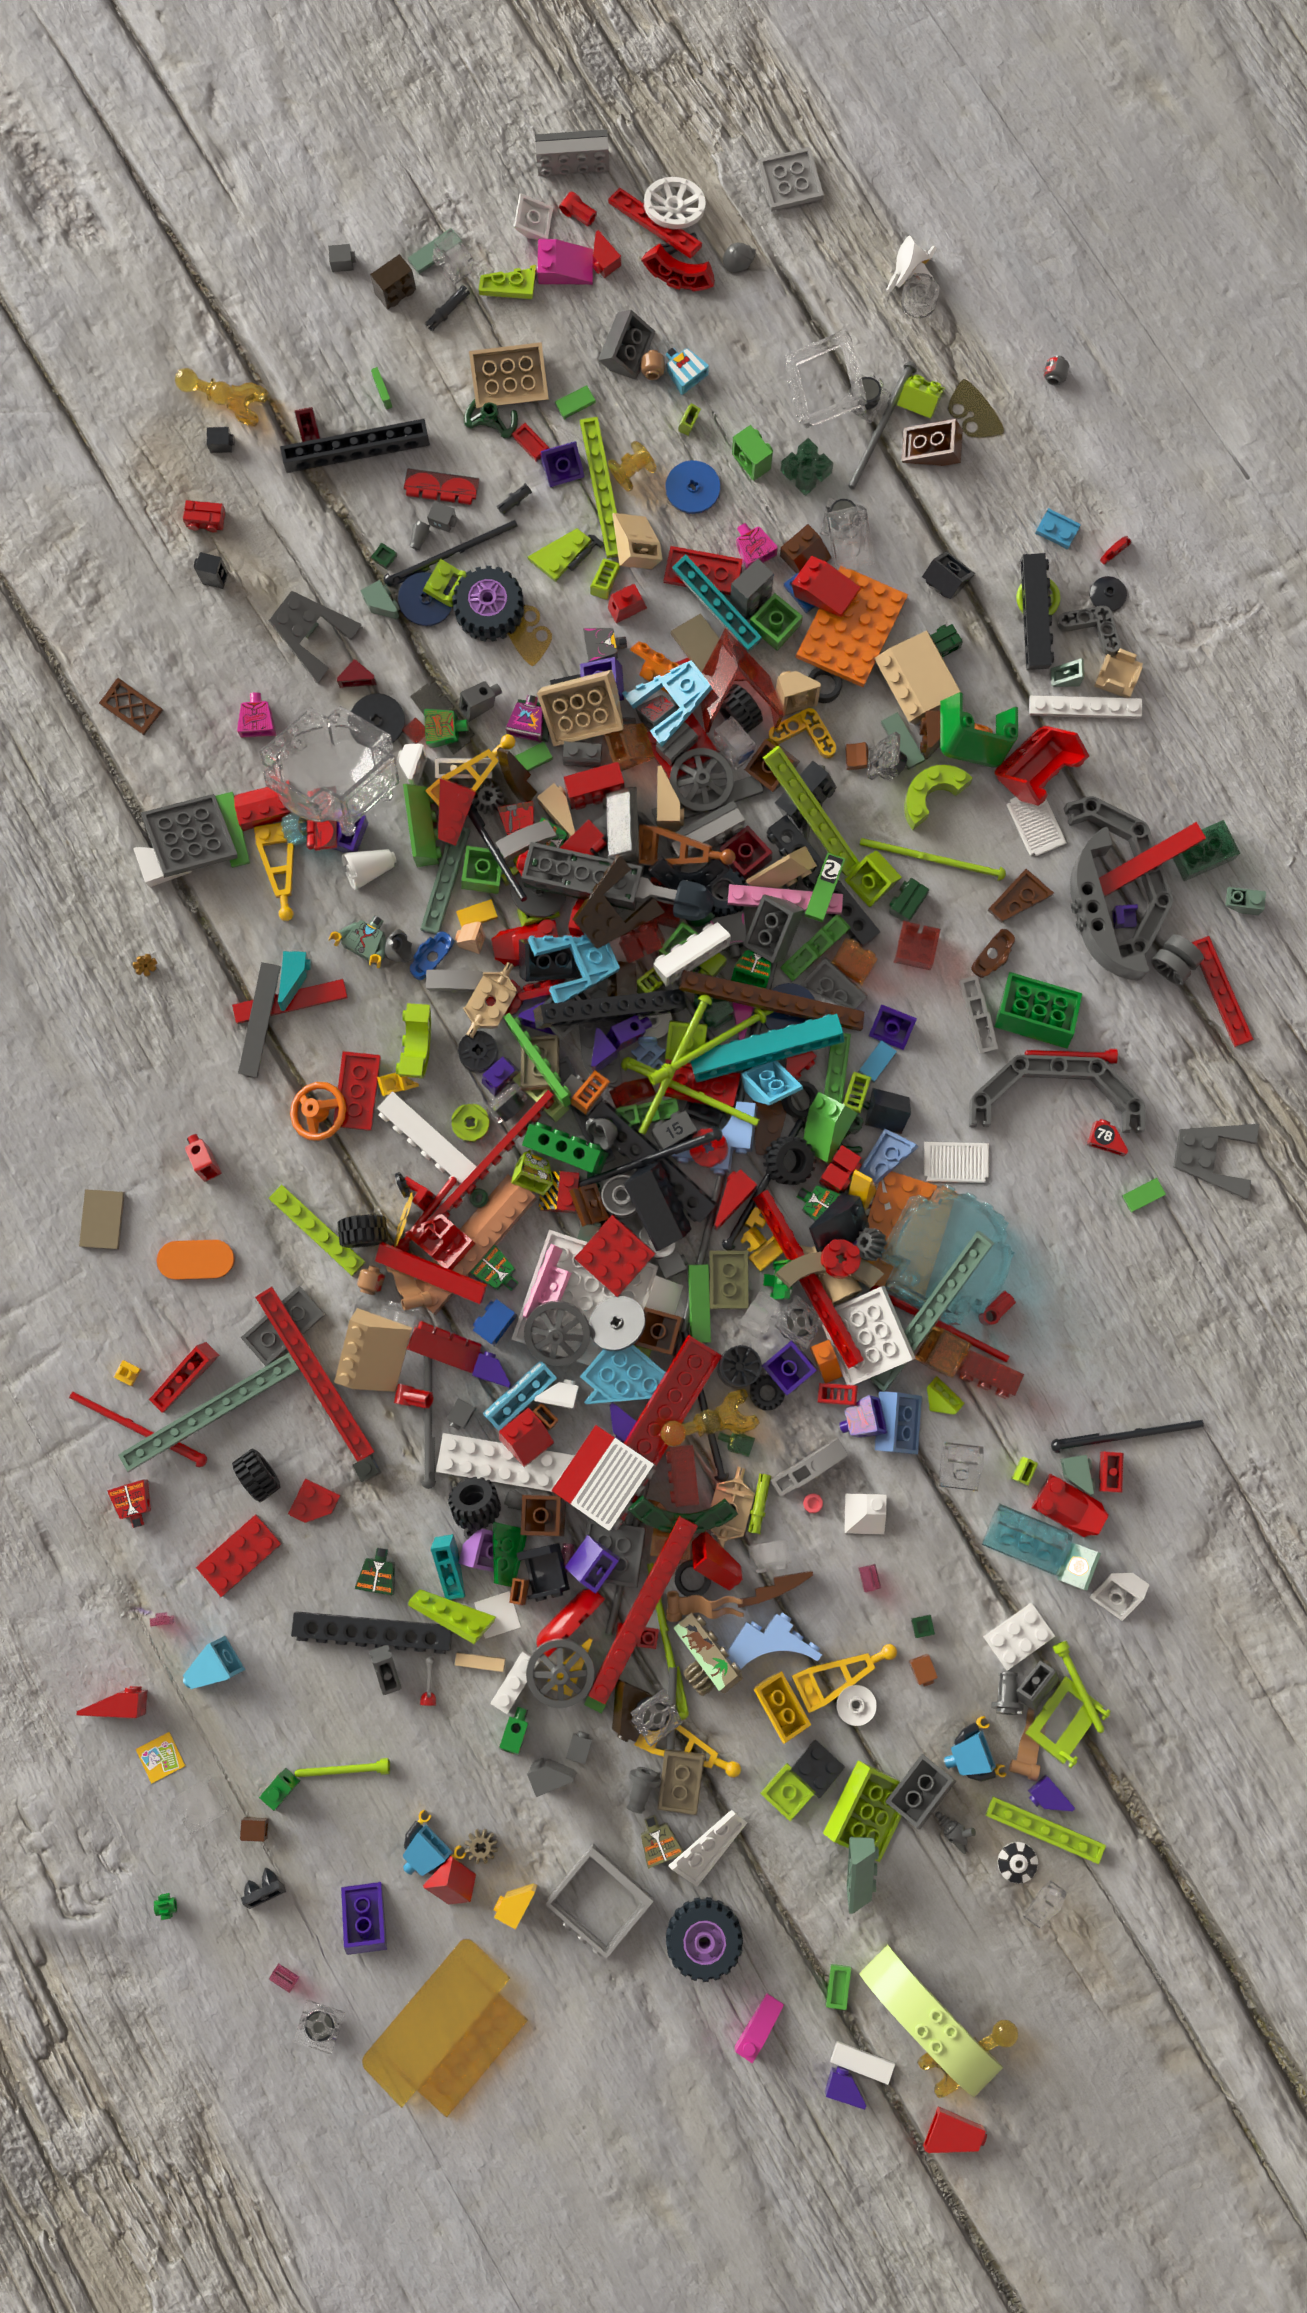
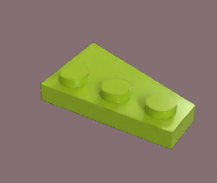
M531 265L530 268L523 270L516 268L513 272L508 273L500 271L480 275L479 295L533 299L536 265Z
M576 528L527 556V558L556 582L568 569V565L588 547L591 539Z

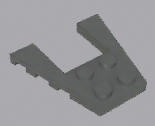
M291 591L268 621L288 644L294 655L298 657L303 667L314 678V681L318 683L329 667L301 646V641L320 616L349 640L352 639L362 624Z
M1259 1124L1180 1129L1173 1168L1193 1177H1198L1211 1185H1216L1231 1194H1236L1242 1197V1199L1247 1200L1249 1198L1251 1180L1213 1173L1219 1137L1255 1144L1257 1143Z

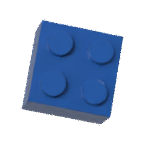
M497 1299L494 1302L491 1300L484 1309L486 1310L484 1316H479L473 1323L475 1327L473 1331L494 1347L517 1317L515 1312Z

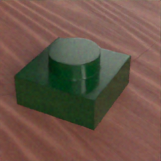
M381 543L371 558L387 570L397 557V552Z
M930 1614L911 1618L915 1638L935 1635Z

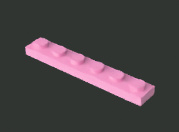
M729 884L727 905L758 907L762 896L769 895L791 901L806 912L813 892ZM833 893L826 913L841 915L843 894Z

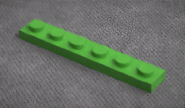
M510 1013L503 1016L506 1026L563 1106L567 1107L570 1105V1091L566 1086H561L559 1083L561 1079L558 1074L551 1072V1065L548 1060L541 1058L540 1055L542 1053L538 1046L531 1044L530 1041L532 1039L528 1032L521 1030L522 1025L518 1018H513Z

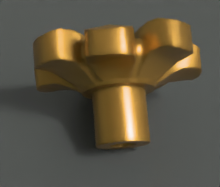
M150 954L138 956L136 958L137 962H133V968L136 969L137 975L143 973L147 977L150 976V971L154 972L157 969L155 966L157 965L156 958H151Z

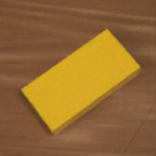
M492 899L456 911L461 928L466 924L474 922L482 924L498 918Z
M773 1235L753 1252L748 1259L761 1272L777 1259L783 1251Z

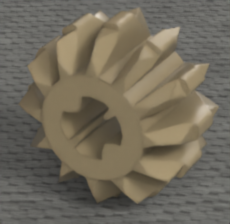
M698 1661L689 1664L684 1670V1676L699 1695L704 1696L715 1687Z
M485 1828L482 1834H480L479 1829L475 1830V1835L470 1833L468 1835L470 1840H466L464 1843L466 1846H469V1848L465 1849V1853L472 1852L469 1860H472L474 1856L477 1857L476 1864H479L481 1858L484 1864L488 1862L487 1856L493 1860L495 1856L492 1852H498V1848L493 1846L498 1843V1840H491L494 1833L491 1832L487 1836V1829ZM484 1842L486 1844L484 1847L486 1848V1850H484L483 1848L479 1850L477 1848L478 1845Z

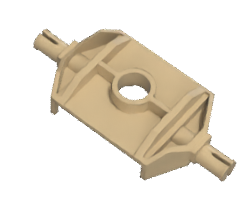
M507 962L501 972H483V977L467 1005L463 1007V1010L472 1022L470 1029L466 1033L467 1036L474 1038L475 1033L480 1028L493 1029L498 1027L517 994L516 988L509 979V974L514 967L513 964ZM494 997L496 999L495 1005L487 1006L485 1004L486 999Z
M737 1467L733 1480L717 1483L711 1507H713L725 1498L736 1507L738 1515L720 1527L710 1529L717 1536V1542L723 1548L727 1540L744 1536L755 1496L743 1483L742 1479L746 1469L742 1468L741 1470V1467Z

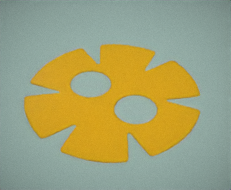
M412 1193L409 1195L408 1202H406L400 1218L402 1225L401 1228L400 1224L398 1225L394 1247L397 1246L399 1237L401 1238L407 1221L406 1218L404 1220L407 1209L406 1217L409 1214L413 1198Z

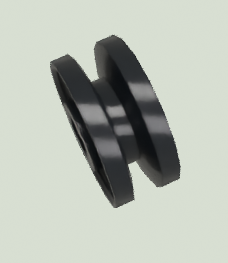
M477 1031L474 1038L465 1035L461 1039L458 1046V1054L462 1065L467 1070L475 1073L486 1072L498 1060V1047L495 1039L490 1034L484 1031ZM480 1048L482 1051L480 1052L481 1055H476V1049Z

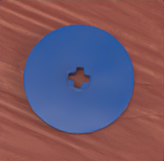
M696 460L685 461L675 466L668 474L665 486L666 495L676 509L689 514L701 513L711 508L717 501L720 494V480L715 470L708 464ZM690 484L696 486V489L690 488Z

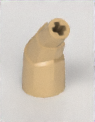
M799 1245L802 1247L804 1255L817 1252L815 1246ZM827 1272L815 1273L821 1281L826 1294L831 1299L833 1306L846 1302L863 1291L857 1279L848 1276L844 1279H837L830 1276Z

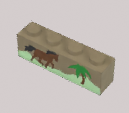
M691 1613L677 1624L674 1630L717 1689L722 1693H726L743 1679L740 1674L742 1670L735 1662L732 1663L728 1658L730 1656L729 1652L723 1646L720 1647L716 1642L718 1640L717 1636L713 1631L707 1630L705 1627L707 1623L702 1616Z

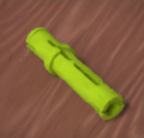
M759 1473L753 1509L750 1510L751 1520L748 1532L761 1533L763 1517L766 1515L764 1510L771 1480L770 1475Z

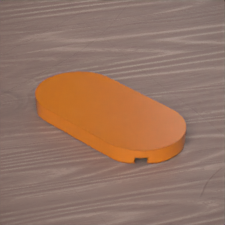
M221 1240L172 1241L165 1244L157 1255L159 1271L165 1277L173 1280L221 1278L233 1268L235 1262L233 1250Z

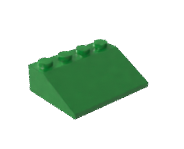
M1009 972L994 1027L1068 1049L1075 1033L1082 993Z

